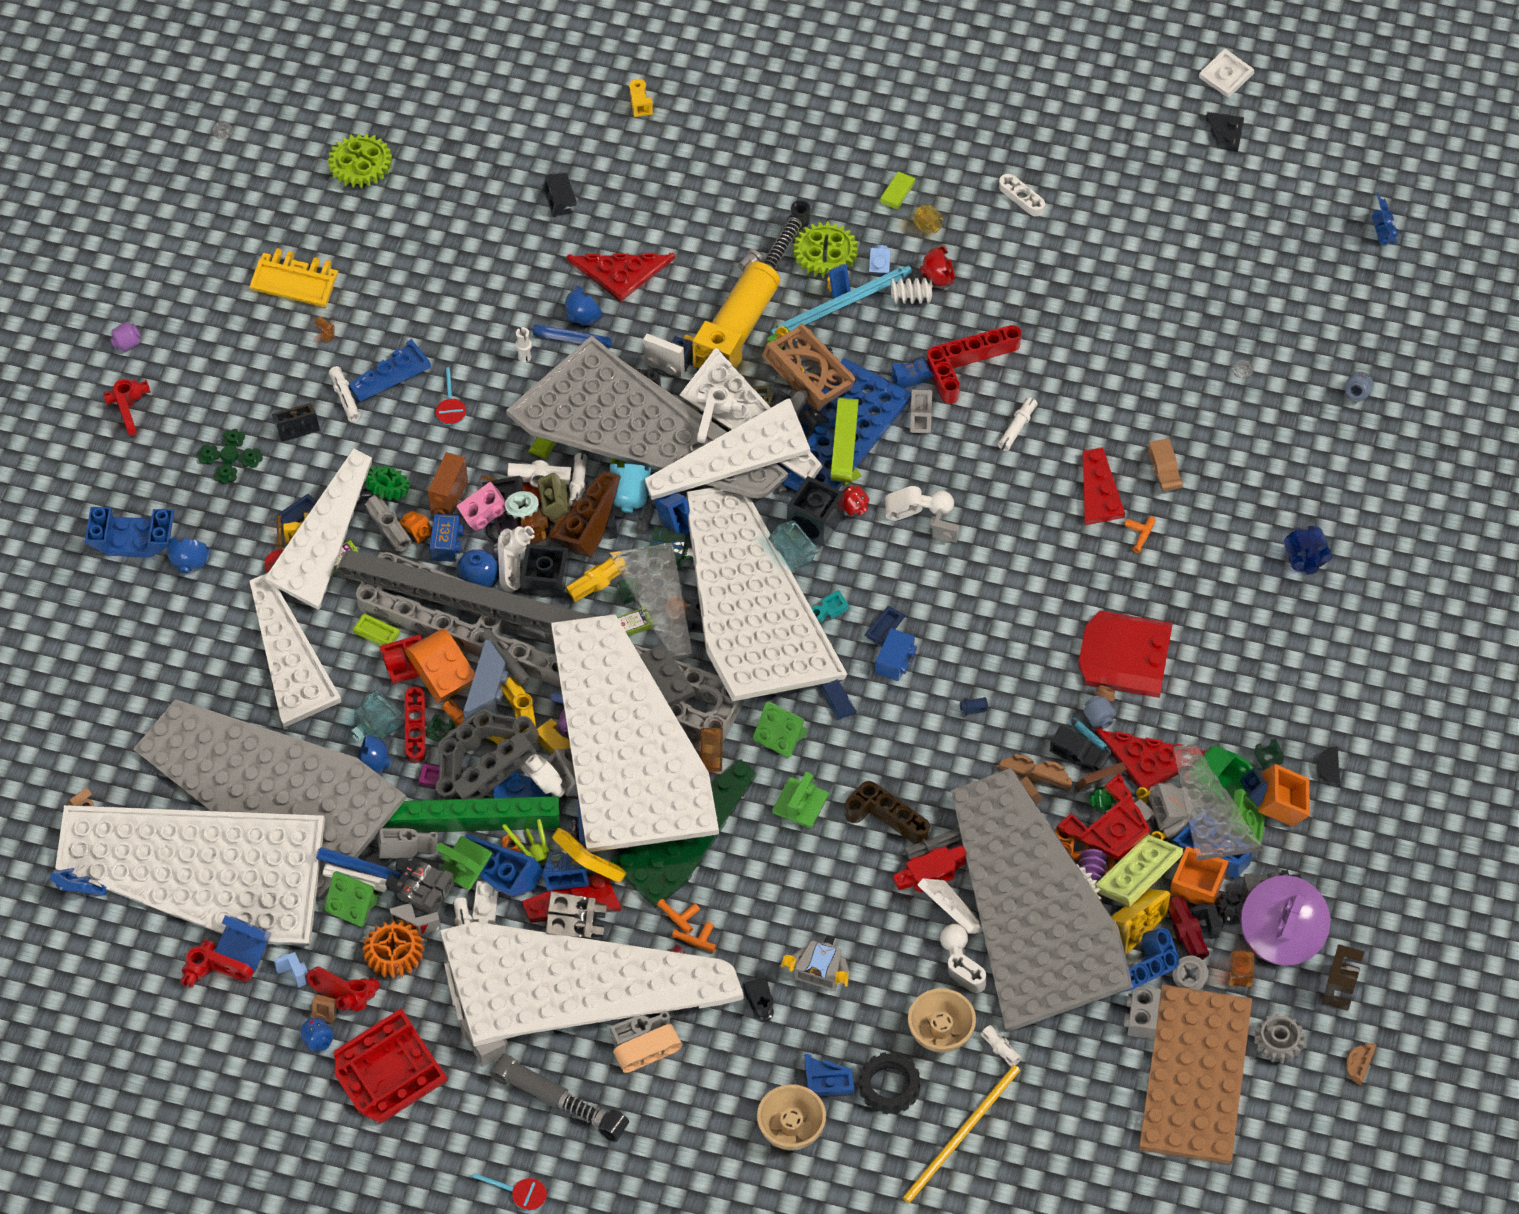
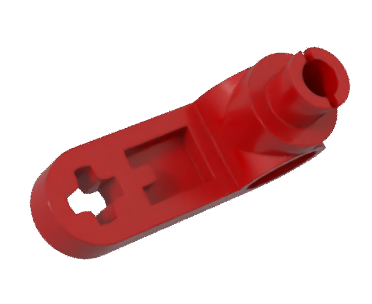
M120 379L112 386V391L103 392L107 405L117 403L127 434L130 437L137 435L129 407L134 405L136 400L142 399V394L151 392L147 380L137 383L136 379L132 381Z
M204 939L200 946H195L188 951L186 955L187 961L182 968L184 975L180 983L185 987L189 983L188 988H193L195 982L201 981L211 969L238 980L249 982L254 974V970L243 962L214 952L215 944L211 941L206 944L207 940ZM199 960H202V961H203V962L198 963V964L195 963L196 961H199Z
M319 966L307 973L309 985L326 997L336 999V1005L342 1011L347 1009L353 1011L365 1009L367 1002L374 998L376 991L380 989L379 981L374 979V977L369 979H353L347 982Z

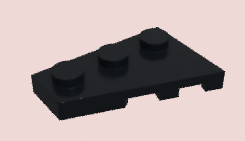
M520 475L482 482L483 486L491 482L499 490L505 501L513 493L523 491V479ZM507 510L504 511L501 516L494 519L498 534L500 535L504 529L513 530L521 527V517L514 519L513 515H508Z

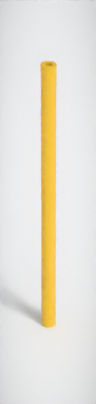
M1013 1065L907 1191L903 1196L905 1202L910 1203L1016 1077L1020 1072L1017 1066Z

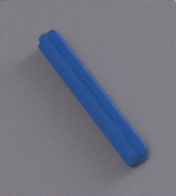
M535 324L533 327V335L538 337L582 344L590 336H593L608 349H610L612 344L611 337L539 324Z
M320 847L316 854L317 860L386 880L389 875L401 877V873L396 870Z

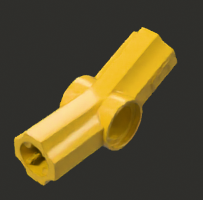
M613 555L602 564L590 568L582 577L565 586L569 596L574 602H577L593 591L602 590L610 584L612 579L626 570V563L623 558Z
M509 677L507 683L502 684L501 689H503L504 697L513 708L515 717H529L536 726L532 697L525 693L515 678Z

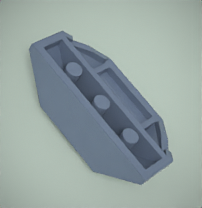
M485 640L464 708V720L482 709L489 710L490 712L494 711L497 702L502 700L503 689L501 688L502 684L507 683L509 672L505 669V661L490 640Z

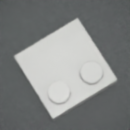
M1224 49L1199 73V78L1229 98L1254 74V69Z
M646 334L643 339L645 364L651 368L663 370L670 375L682 377L685 372L684 348Z

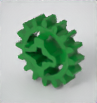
M378 465L375 468L370 467L364 483L368 486L367 490H373V495L379 494L380 498H387L388 500H391V498L399 500V497L404 498L410 488V481L407 480V475H401V470L395 471L394 467L390 468L386 465L383 468Z

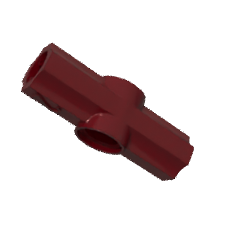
M1183 897L1171 898L1169 900L1168 914L1173 922L1176 939L1178 942L1183 943L1188 956H1196L1204 960L1209 956L1210 952L1201 936L1202 932L1199 921L1196 917H1192Z

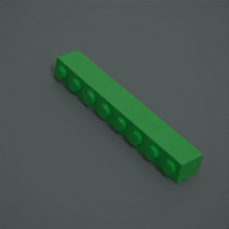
M559 796L404 801L383 826V829L409 828L416 830L418 833L504 830L502 826L506 824L510 830L538 829V819L541 820L543 829L560 828Z

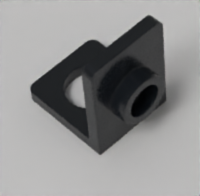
M816 409L801 410L798 415L800 423L805 421L808 424V431L804 433L807 441L816 424L829 422V419Z

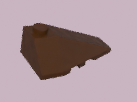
M602 472L586 489L585 496L579 502L576 500L572 504L573 508L566 516L562 515L557 520L548 537L575 554L592 558L602 540L621 477L617 474Z

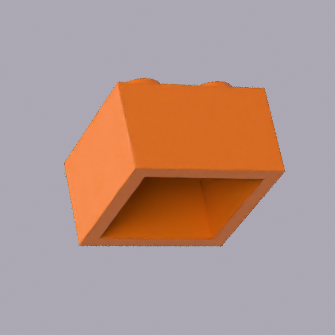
M1277 764L1261 772L1268 783V787L1261 806H1258V812L1292 827L1310 816L1309 778Z
M1186 846L1171 883L1170 895L1173 897H1183L1185 901L1196 905L1204 903L1208 905L1214 904L1225 879L1229 861Z

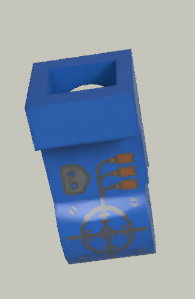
M919 359L901 365L900 362L892 364L891 377L894 384L902 388L927 382L933 376L925 359Z

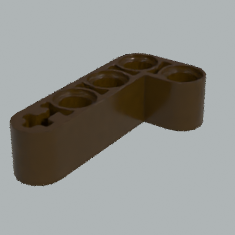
M873 781L863 782L845 802V817L851 823H859L871 813L913 844L920 843L922 839L928 840L930 837V823L927 819Z

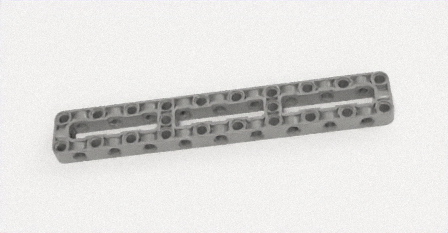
M384 552L377 556L385 560L456 578L389 552ZM361 582L356 591L357 604L361 612L426 637L442 629L441 627H445L444 629L453 637L460 650L479 657L484 646V642L479 643L483 641L479 637L485 630L491 629L509 653L520 661V666L528 675L561 688L559 672H555L558 671L556 654H548L513 638L511 640L501 636L505 627L554 645L553 634L462 610L480 617L476 624L471 625L460 621L458 617L439 610L434 611L423 607L421 603L399 595L387 593L389 589ZM633 644L639 655L648 651V649ZM675 660L695 691V696L692 698L715 707L713 711L704 713L691 708V705L680 702L671 706V710L674 715H678L676 718L687 736L710 745L721 744L743 706V700L732 701L719 676Z

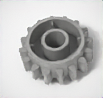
M1276 1014L1275 1017L1267 1016L1265 1022L1260 1021L1259 1028H1256L1254 1044H1258V1052L1264 1051V1059L1270 1056L1271 1062L1274 1063L1277 1058L1283 1064L1284 1058L1291 1062L1294 1055L1297 1057L1300 1055V1051L1303 1050L1305 1043L1303 1042L1305 1034L1301 1033L1302 1026L1296 1024V1019L1292 1020L1288 1018V1015L1279 1016Z

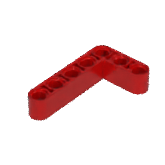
M1009 325L931 347L927 352V363L932 371V380L942 401L947 404H953L959 399L960 383L954 368L1017 351L1021 346V329L1016 325Z

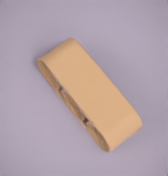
M667 1024L619 1045L614 1049L613 1053L623 1072L629 1073L677 1052L683 1044L673 1025Z

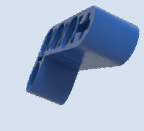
M1160 928L1143 933L1141 942L1146 957L1128 965L1133 988L1122 992L1133 990L1178 967L1179 957L1171 934L1167 929Z

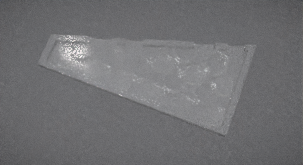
M673 543L610 553L612 561L661 644L664 643L675 660L693 657Z
M1196 744L1173 747L1197 861L1263 851L1262 843L1260 840H1257L1250 825H1247L1242 817V813L1226 789L1222 787L1218 777L1212 772Z

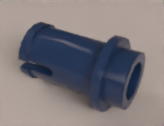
M986 697L970 700L964 698L963 701H960V711L962 714L969 715L971 712L988 710Z

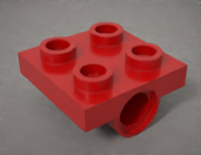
M420 634L379 646L392 685L420 677L405 653L406 648L422 640Z

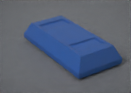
M841 264L828 270L833 299L851 291L846 264Z

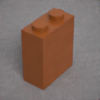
M448 452L445 453L428 489L431 515H453L468 483L465 457Z

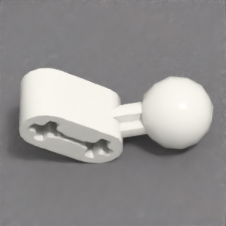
M910 486L890 493L885 497L886 518L892 521L917 514L922 511L923 507L929 508L934 515H937L938 510H942V516L948 515L954 508L953 496L944 490L936 491L931 496L922 495L919 487Z
M959 924L947 925L940 934V942L943 948L949 951V976L970 992H982L986 987L985 970L963 955L962 949L968 942L966 930Z

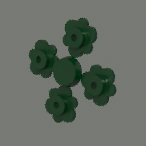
M237 429L223 433L224 439H222V444L227 446L221 450V454L217 451L216 446L210 447L209 445H203L201 450L197 452V457H199L198 460L201 464H213L219 458L225 462L222 467L216 468V473L214 474V479L221 481L223 484L228 483V481L234 482L237 479V468H232L230 463L235 462L238 457L244 467L250 466L251 468H256L259 462L263 460L261 451L258 448L252 450L247 448L244 453L239 455L236 447L243 445L245 434L238 432Z

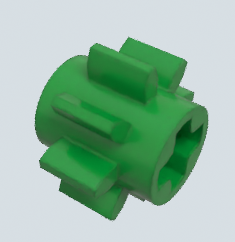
M1105 787L1094 788V794L1089 795L1090 805L1096 806V811L1110 810L1112 803H1117V800L1105 790Z

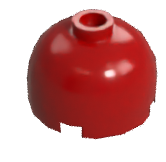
M944 245L929 250L924 256L923 265L920 266L922 277H927L929 282L932 279V284L939 287L954 284L952 280H955L952 261L945 256L948 250Z

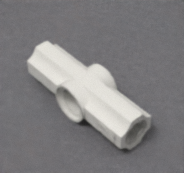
M536 460L531 465L508 464V478L520 475L523 482H530L536 488H538V479L550 473H556L566 485H570L571 467L549 466L547 462L542 460Z

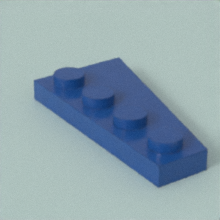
M412 339L406 342L407 346L404 348H398L392 352L393 356L388 360L380 361L377 364V368L373 371L368 370L349 384L351 392L359 402L431 368L430 361Z

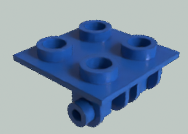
M1376 193L1381 210H1375L1372 214V219L1378 241L1382 245H1387L1390 241H1393L1396 246L1395 237L1398 236V232L1392 222L1394 221L1393 214L1388 208L1386 199H1381L1379 193Z

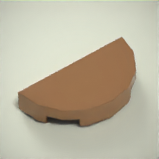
M1015 754L1013 757L1002 759L997 766V771L1011 768L1018 777L1024 778L1027 776L1030 781L1038 783V779L1029 776L1035 766L1034 761L1025 755Z
M1045 761L1035 765L1029 775L1032 778L1068 791L1072 788L1071 777L1069 778L1068 774L1064 771L1065 768L1056 762Z
M1365 1043V1045L1354 1047L1347 1056V1073L1359 1085L1363 1083L1376 1049V1044Z

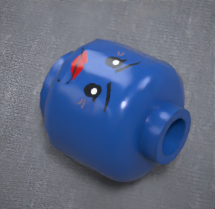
M311 1018L302 1025L300 1037L311 1051L319 1052L329 1048L333 1041L334 1033L323 1019Z

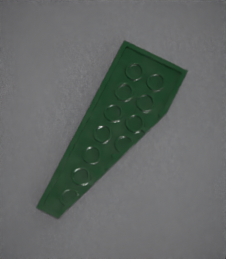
M742 759L711 782L719 834L730 814L736 809L737 803L745 795L756 778V772ZM719 834L631 846L613 859L611 863L622 868L627 873L624 879L654 908H657V903L661 899L667 900L689 882L692 873L700 865L703 856L711 848Z

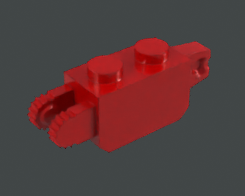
M945 846L940 849L935 848L921 857H913L906 862L904 870L893 875L894 884L898 890L913 887L915 891L922 893L924 891L918 886L922 879L945 880L946 882L953 880L955 869L965 865L967 861L965 847L960 846L948 850Z

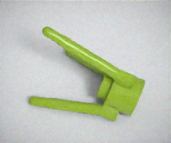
M540 819L537 820L541 844H536L529 829H525L531 847L528 849L529 852L507 825L503 824V829L524 855L533 857L540 866L547 862L549 857L547 853L550 850L546 843Z

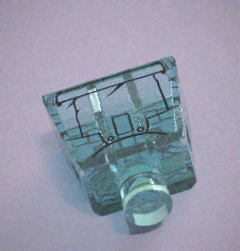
M375 689L354 712L356 727L351 731V735L357 741L364 738L366 734L383 739L405 725L403 713Z

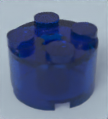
M1307 526L1308 530L1301 531V528L1291 532L1284 540L1285 552L1291 567L1295 571L1306 572L1309 575L1314 574L1318 571L1319 567L1333 558L1323 530L1317 526Z

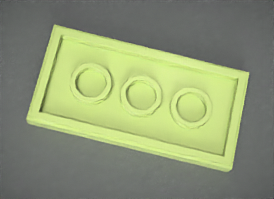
M1150 835L1146 836L1095 884V887L1100 889L1097 893L1130 907L1183 855V848Z

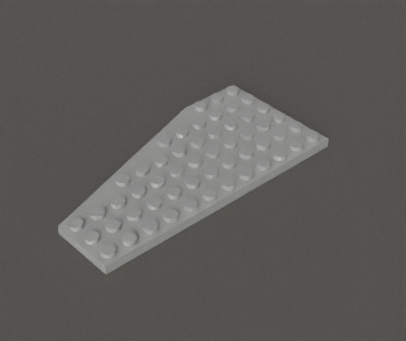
M176 699L133 749L210 811L324 816L325 825L322 847L358 858L378 834L379 829H382L407 799L405 794L356 757ZM320 860L316 896L323 900L328 894L332 878L323 875V869L327 862Z
M1009 768L951 790L963 846L967 853L966 859L1005 1029L1010 1032L1133 988L1118 925L1101 903L1095 891L1077 867L1046 818L1042 815L1015 772Z

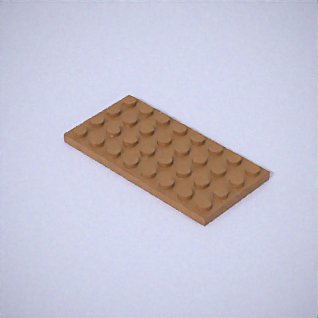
M1162 984L1139 1150L1231 1165L1252 998L1201 990L1195 991L1193 989Z

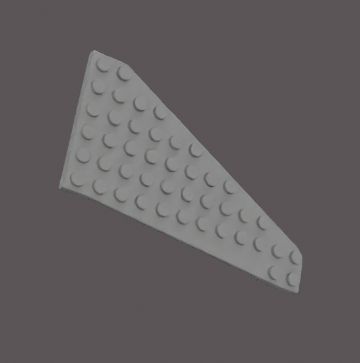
M590 336L506 410V415L530 435L635 465H643L646 468L651 467V469L656 471L667 467L727 433L711 421L705 444L697 442L703 415L622 361L593 336ZM774 463L707 483L706 485L751 498H763L772 493L788 478V473Z

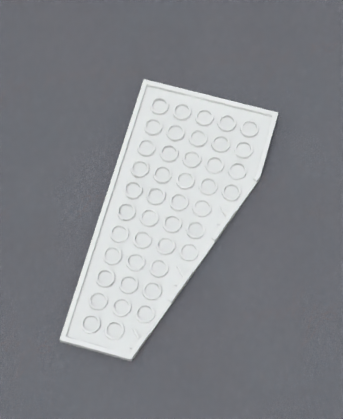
M716 487L687 492L685 497L690 510L688 522L706 652L732 701L829 683L836 679L844 680L847 672L751 498Z
M616 615L551 623L586 849L589 852L719 834L709 772Z
M64 805L55 869L59 871L74 868L75 870L72 873L76 874L77 878L88 876L90 877L88 882L99 887L102 884L107 887L108 891L223 934L226 925L221 924L224 916L229 915L271 932L272 934L267 944L310 946L320 860L316 859L318 849L322 847L325 817L320 815Z

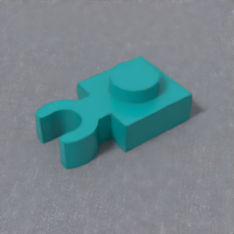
M839 590L821 599V606H813L811 608L814 614L819 613L816 616L819 623H822L828 615L833 619L850 609Z

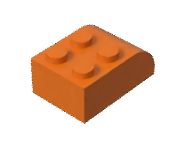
M444 628L405 649V653L437 704L444 702L472 685L475 672L453 637Z

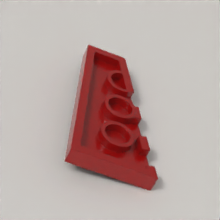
M1103 447L1083 451L1084 526L1125 518V511Z
M599 873L588 877L589 886L551 890L522 901V906L530 923L547 921L551 892L595 898V902L607 905L606 911L613 910V912L621 911V906L609 879Z

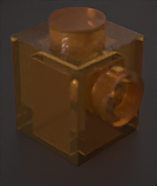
M540 508L537 509V512H533L532 517L525 516L524 520L521 518L523 528L530 526L534 530L532 535L535 536L533 539H530V543L547 540L545 529L549 528L547 517L542 516Z
M1245 950L1231 951L1229 986L1252 987L1254 952H1247Z

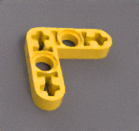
M557 828L553 834V840L582 866L619 883L627 874L614 863L590 853L565 830Z

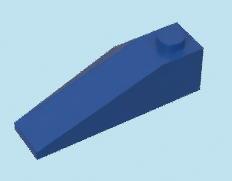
M468 834L465 836V838L492 852L491 857L479 875L496 891L516 896L533 890L542 877L544 870L533 857Z

